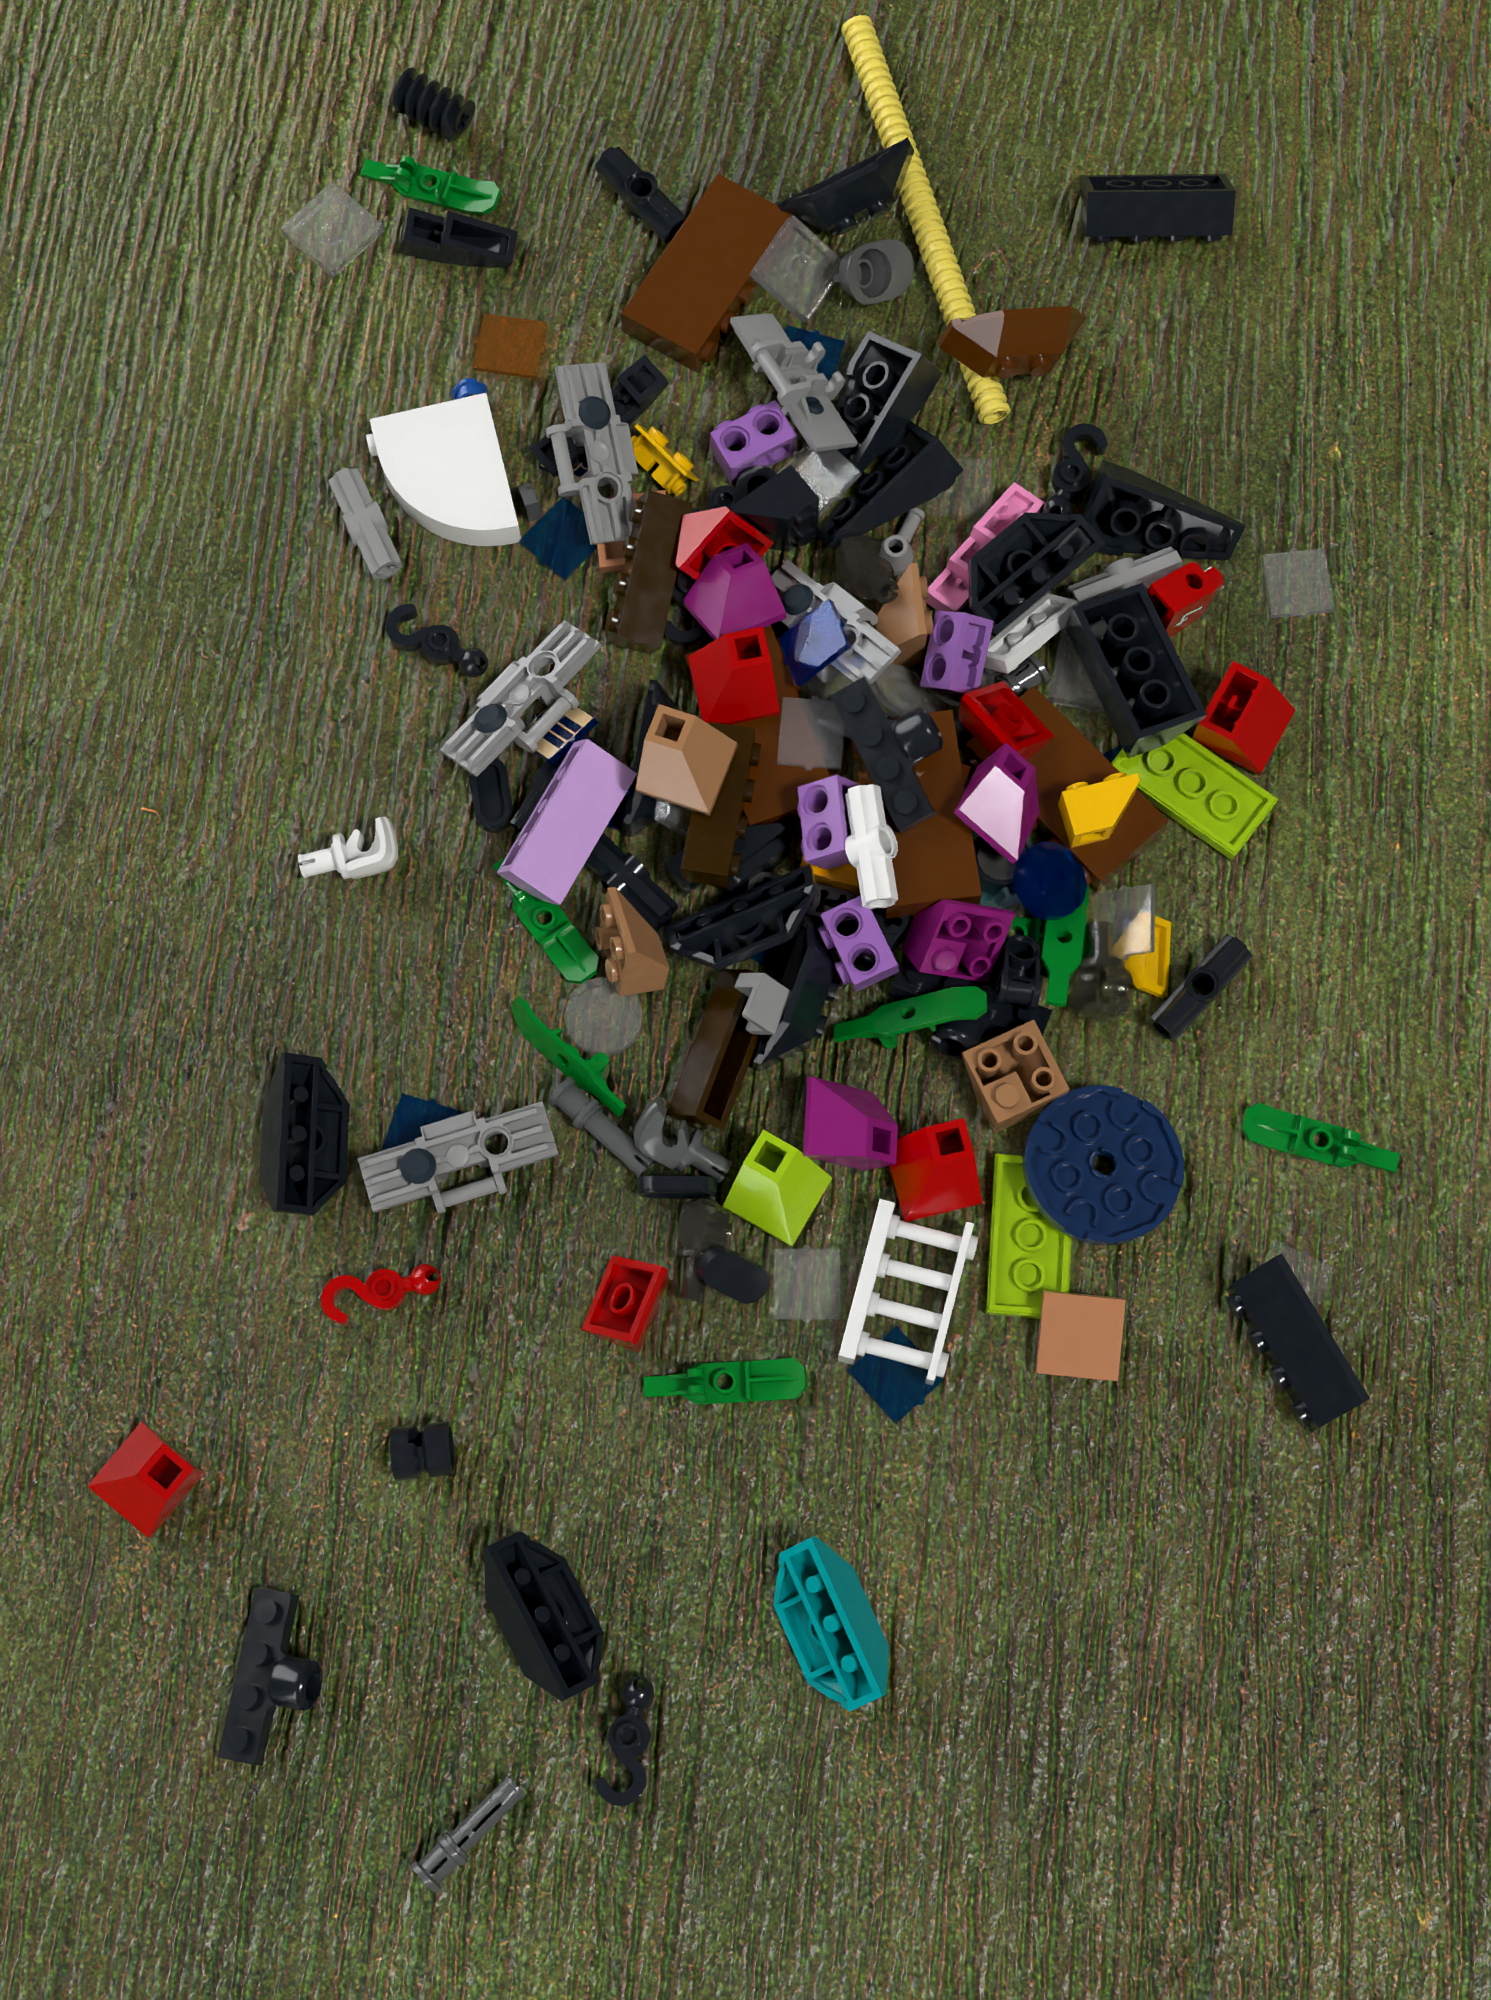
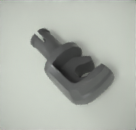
M656 1098L648 1104L637 1121L633 1132L635 1146L641 1153L678 1172L692 1165L710 1177L716 1178L718 1183H720L725 1177L723 1174L728 1173L733 1161L703 1145L704 1131L696 1127L689 1135L685 1120L680 1121L678 1136L675 1139L666 1138L663 1132V1123L667 1112L664 1101L661 1098Z

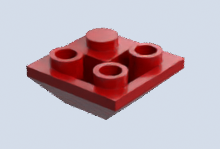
M763 626L724 634L688 656L701 719L709 724L710 721L732 725L780 715L772 662Z
M965 1118L924 1127L897 1139L896 1164L889 1165L904 1222H912L982 1204L976 1160Z
M141 1421L87 1487L145 1536L151 1538L199 1481L204 1472Z

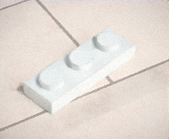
M1048 593L989 642L984 667L1006 674L1015 670L1020 663L1040 649L1057 632L1065 628L1072 607L1078 605L1077 600Z

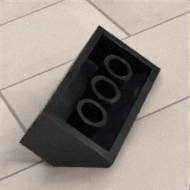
M1225 174L1080 175L1082 229L1085 236L1091 237L1092 241L1110 242L1113 240V237H1127L1129 241L1144 242L1149 240V236H1164V240L1174 242L1183 241L1186 236H1200L1201 240L1219 241L1222 239V236L1232 235L1236 190Z
M1143 583L1072 607L1065 629L1128 759L1164 746L1206 718L1207 713Z
M1282 1253L1232 1283L1226 1289L1229 1295L1226 1301L1231 1312L1237 1319L1243 1318L1251 1331L1247 1336L1252 1347L1259 1355L1264 1353L1272 1366L1269 1369V1374L1279 1390L1283 1391L1285 1389L1294 1403L1290 1406L1291 1411L1302 1427L1308 1426L1312 1433L1370 1399Z

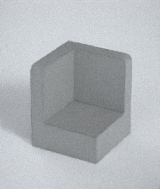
M740 973L734 988L749 997L742 1012V1016L748 1020L746 1031L751 1034L775 1035L792 991L765 973Z

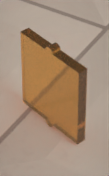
M484 313L479 337L475 338L477 349L473 370L537 379L541 356L546 353L543 345L547 322Z

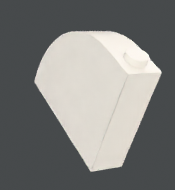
M486 393L370 419L373 433L367 434L366 438L371 457H379L392 495L402 509L419 525L442 538L467 545L501 546L522 542Z

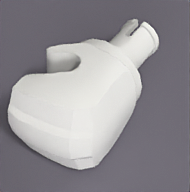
M387 817L375 819L376 832L374 842L366 852H362L364 836L358 829H355L347 843L342 833L333 835V843H331L330 848L298 854V862L302 863L299 867L303 878L306 879L310 876L337 870L338 873H341L343 879L352 878L354 880L389 871L394 867L398 859V845L393 824Z

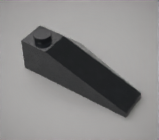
M870 331L866 333L849 362L846 375L849 377L845 396L839 397L837 408L840 409L839 415L858 443L856 447L824 451L819 469L821 475L847 488L854 483L924 406L942 375L922 354Z
M909 421L876 457L879 461L870 473L863 472L855 480L858 484L852 497L840 500L818 529L816 536L834 550L937 497L955 483L956 477L964 471L963 468L937 437Z
M1106 460L1102 461L1089 489L1082 516L1106 543L1098 551L1116 556H1123V553L1145 554L1147 556L1171 546L1174 550H1177L1179 555L1187 559L1230 560L1245 529V524L1138 472Z

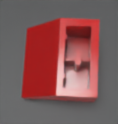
M1233 661L1205 710L1207 713L1206 718L1198 723L1192 739L1205 748L1260 776L1290 722L1295 709L1267 677Z

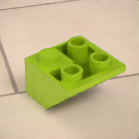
M763 1129L743 1162L723 1204V1208L793 1247L833 1178L811 1159L803 1156L800 1150Z

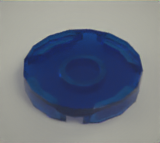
M1041 842L1023 851L1015 863L1013 872L1014 888L1022 905L1032 915L1043 920H1060L1072 914L1084 902L1087 889L1085 871L1081 863L1077 865L1076 861L1071 857L1074 854L1067 847L1056 842Z

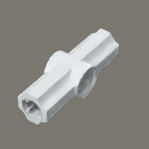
M870 784L851 787L845 794L851 835L845 840V851L850 863L857 869L862 907L867 909L886 908L895 905V901L898 900L892 858H895L898 852L897 840L892 829L886 824L880 786Z

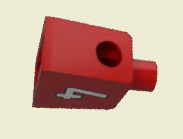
M1190 562L1150 585L1147 593L1169 638L1205 613L1217 589L1223 586L1224 580L1219 570L1215 567H1209L1203 571L1196 562Z

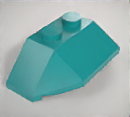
M816 1536L779 1553L778 1564L780 1567L776 1578L773 1606L807 1683L828 1698L841 1703V1706L849 1712L887 1695L889 1645L854 1568Z

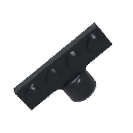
M864 676L830 695L875 785L880 786L882 799L898 831L903 834L937 815L915 769L919 761L941 750L943 747L942 735L933 718L923 708H916L897 720H888L871 684Z
M904 955L899 972L896 974L890 990V994L908 999L951 987L977 986L987 993V1012L978 1019L954 1020L936 1025L932 1041L942 1054L955 1059H963L962 1052L979 1045L983 1034L986 1032L1001 1035L1032 1020L1036 1022L1043 1036L1052 1013L1051 1009L1037 1005L1036 1009L1032 1011L1028 1010L1026 1005L1005 1001L1001 1005L995 1004L994 988L973 980L919 972L910 959Z
M255 1588L218 1758L262 1766L276 1709L285 1707L305 1711L312 1708L320 1697L323 1686V1671L319 1663L315 1660L295 1657L289 1653V1642L299 1595Z

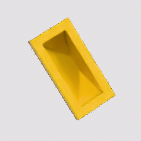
M1148 912L1141 913L1108 957L1137 989L1160 998L1168 997L1171 922Z

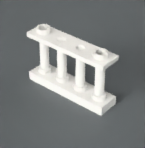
M879 1199L838 1361L854 1365L856 1355L863 1357L865 1353L928 1369L925 1384L933 1386L935 1377L943 1378L949 1354L942 1352L964 1262L965 1259L973 1260L979 1237L971 1235L974 1223L966 1222L961 1237L901 1221L900 1216L893 1214L895 1203ZM895 1236L958 1252L952 1275L889 1259L890 1255L883 1253L886 1238L894 1240ZM885 1275L948 1291L943 1313L939 1314L879 1298L880 1293L873 1292L876 1277L885 1278ZM875 1314L938 1330L933 1352L928 1353L869 1337V1332L862 1331L866 1315L874 1317Z

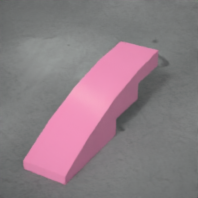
M1014 482L974 525L969 538L949 558L944 571L928 587L926 603L938 611L961 612L969 602L968 560L1025 512L1039 513L1045 502Z

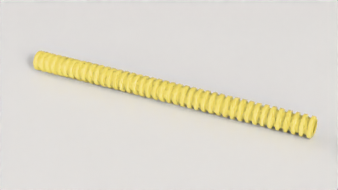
M866 15L854 16L843 24L841 32L845 37V43L848 46L852 63L855 65V71L858 74L862 91L865 93V100L868 102V108L875 122V128L878 131L883 149H886L908 137L914 149L899 195L902 198L901 202L905 207L909 224L912 226V233L915 235V241L919 246V253L922 255V261L926 265L925 269L929 275V281L933 285L932 289L936 294V301L940 304L939 309L943 314V320L947 327L950 320L959 318L967 320L976 316L975 308L971 303L972 299L968 294V288L964 284V277L961 274L960 266L957 264L958 260L954 255V249L950 245L951 241L947 235V229L943 225L944 221L940 216V210L936 206L937 201L933 196L929 179L926 177L923 162L919 158V151L916 148L913 134L909 129V123L906 120L903 106L899 101L895 84L892 82L893 78L889 73L885 56L882 54L883 50L879 45V39L876 36L873 22ZM961 363L960 369L964 373V380L968 383V391L972 393L971 400L975 403V411L979 413L978 420L983 424H994L1006 418L1011 409L1008 403H1006L1007 397L1003 393V386L999 383L1000 378H983Z

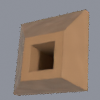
M918 563L909 564L877 615L878 622L874 625L875 630L902 651L887 668L924 664L925 650L928 648L930 635L933 634L931 611L926 612L925 599H928L926 576L919 577Z
M659 704L644 739L635 790L638 793L710 816L738 744L697 716Z
M616 887L607 888L605 903L600 905L599 908L601 922L600 927L595 928V939L598 949L605 951L607 958L605 970L608 981L615 983L619 997L664 989L669 965L659 935Z
M1034 1020L962 1052L976 1099L994 1134L1030 1118L1051 1104L1055 1099L1070 1091Z

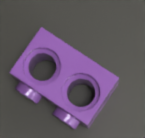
M774 400L766 405L759 404L754 406L746 415L734 421L727 420L720 423L714 431L710 432V448L731 485L737 483L740 474L748 467L755 465L770 467L796 454L797 435L782 413L778 403ZM764 429H773L776 432L771 435L762 434L760 431ZM732 445L743 447L740 451H730L727 448Z
M935 611L933 634L930 635L920 687L964 696L967 692L979 689L994 621L965 612Z
M834 775L798 787L799 802L797 811L801 819L803 837L801 850L805 857V862L826 870L850 863L845 851V840L851 835L845 794L849 788L857 786L858 783L842 776Z
M861 895L820 914L824 926L818 928V932L827 950L834 947L841 960L834 965L844 985L852 983L855 992H858L899 972L898 964L872 910L862 907ZM845 919H852L858 923L859 927L853 935L843 936L837 932L838 924ZM862 954L873 956L876 960L874 967L869 971L857 970L853 964L858 956Z

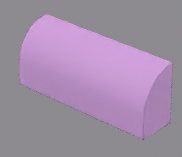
M589 739L574 742L504 859L497 874L538 899L551 904L561 905L637 773Z

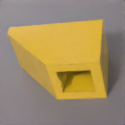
M1124 772L1111 774L1105 777L1103 782L1088 785V782L1074 783L1061 793L1058 807L1071 848L1109 839L1135 795L1140 782L1138 773L1128 776Z

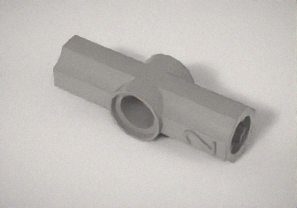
M344 468L335 472V475L328 482L343 513L341 517L354 546L359 547L362 558L373 580H384L396 575V572L403 567L401 560L388 535L389 528L376 501L373 502L358 468Z
M1171 546L1135 561L1131 557L1123 558L1107 566L1101 574L1068 586L1067 595L1069 599L1077 600L1079 605L1143 583L1146 591H1148L1152 583L1181 568L1182 560L1177 550H1174Z

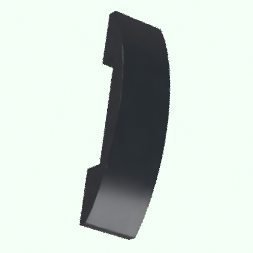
M645 354L616 377L618 384L611 389L616 415L620 416L621 422L628 423L630 426L648 409L669 384L668 380ZM545 435L530 450L549 473L556 477L558 476L552 441L551 438ZM566 437L572 468L587 460L585 447H576L573 438Z

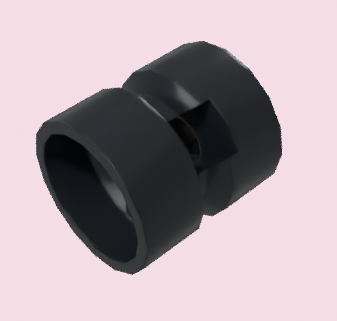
M449 1421L427 1423L424 1429L420 1431L415 1425L391 1427L390 1457L395 1481L419 1479L422 1472H427L430 1477L454 1475V1442Z

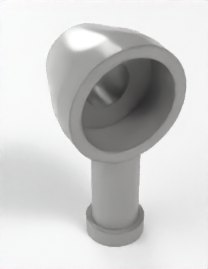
M917 507L906 512L907 516L897 535L889 536L878 546L876 562L879 568L886 574L901 575L909 564L913 563L914 552L910 541L919 523L925 517V513ZM892 546H899L902 549V551H900L899 553H893L889 550V548Z

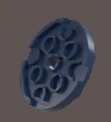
M1105 1085L1074 1089L1055 1099L1044 1109L1032 1125L1025 1142L1023 1174L1028 1192L1034 1204L1045 1219L1055 1228L1081 1242L1094 1245H1119L1134 1241L1148 1234L1170 1214L1174 1208L1173 1206L1177 1200L1180 1188L1183 1185L1184 1158L1180 1142L1173 1127L1153 1104L1146 1099L1142 1101L1131 1094L1123 1092L1122 1088ZM1096 1156H1106L1113 1163V1172L1109 1176L1093 1169Z

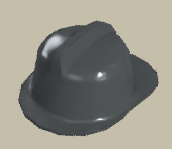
M884 239L863 244L845 254L840 262L839 273L833 276V280L839 282L844 292L860 304L872 305L894 299L907 290L913 278L914 262L911 252L905 244L896 239Z

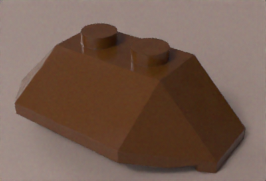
M1071 306L999 310L979 314L967 320L962 318L950 320L938 339L939 348L983 378L998 377L1000 379H1007L1015 375L1028 374L1038 377L1052 370L1086 317L1083 311H1078Z

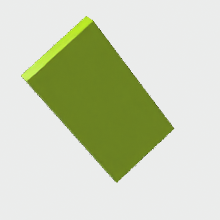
M1184 732L1162 747L1129 759L1122 749L1111 763L1119 772L1126 773V776L1138 773L1140 782L1137 790L1151 804L1232 861L1279 800Z
M995 1154L986 1315L1040 1319L1043 1290L1069 1293L1072 1238L1048 1222L1034 1204L1024 1179L1023 1156Z

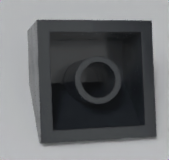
M792 465L730 507L733 512L774 542L769 548L772 550L789 552L797 545L802 547L812 541L818 531L819 497Z

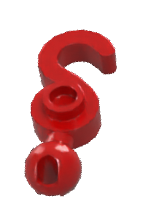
M420 1264L411 1271L409 1276L401 1277L396 1271L390 1269H379L367 1278L365 1284L358 1278L350 1275L338 1276L331 1279L324 1287L321 1294V1306L324 1313L333 1322L347 1325L349 1317L335 1305L336 1297L341 1291L352 1290L364 1302L382 1311H391L398 1308L404 1302L407 1292L414 1291L419 1295L434 1293L441 1283V1275L433 1265ZM432 1274H438L436 1281H429Z

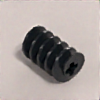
M413 67L408 68L402 73L395 87L393 96L395 110L400 114H406L413 121H418L425 128L430 127L434 133L442 134L448 141L456 140L466 131L476 110L475 103L472 100L467 101L463 105L464 97L458 93L452 97V90L449 87H444L440 91V83L433 80L428 84V76L424 73L417 76L416 69Z

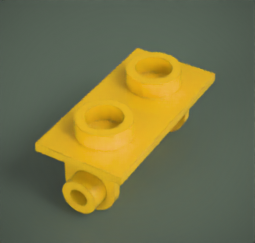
M639 424L635 425L641 432L639 437L636 435L631 437L635 459L646 471H649L656 462L660 464L651 476L668 494L681 495L687 487L684 482L688 478L695 482L699 481L690 471L694 467L692 462L679 451L673 454L665 446L669 440L658 429L652 426L648 430Z

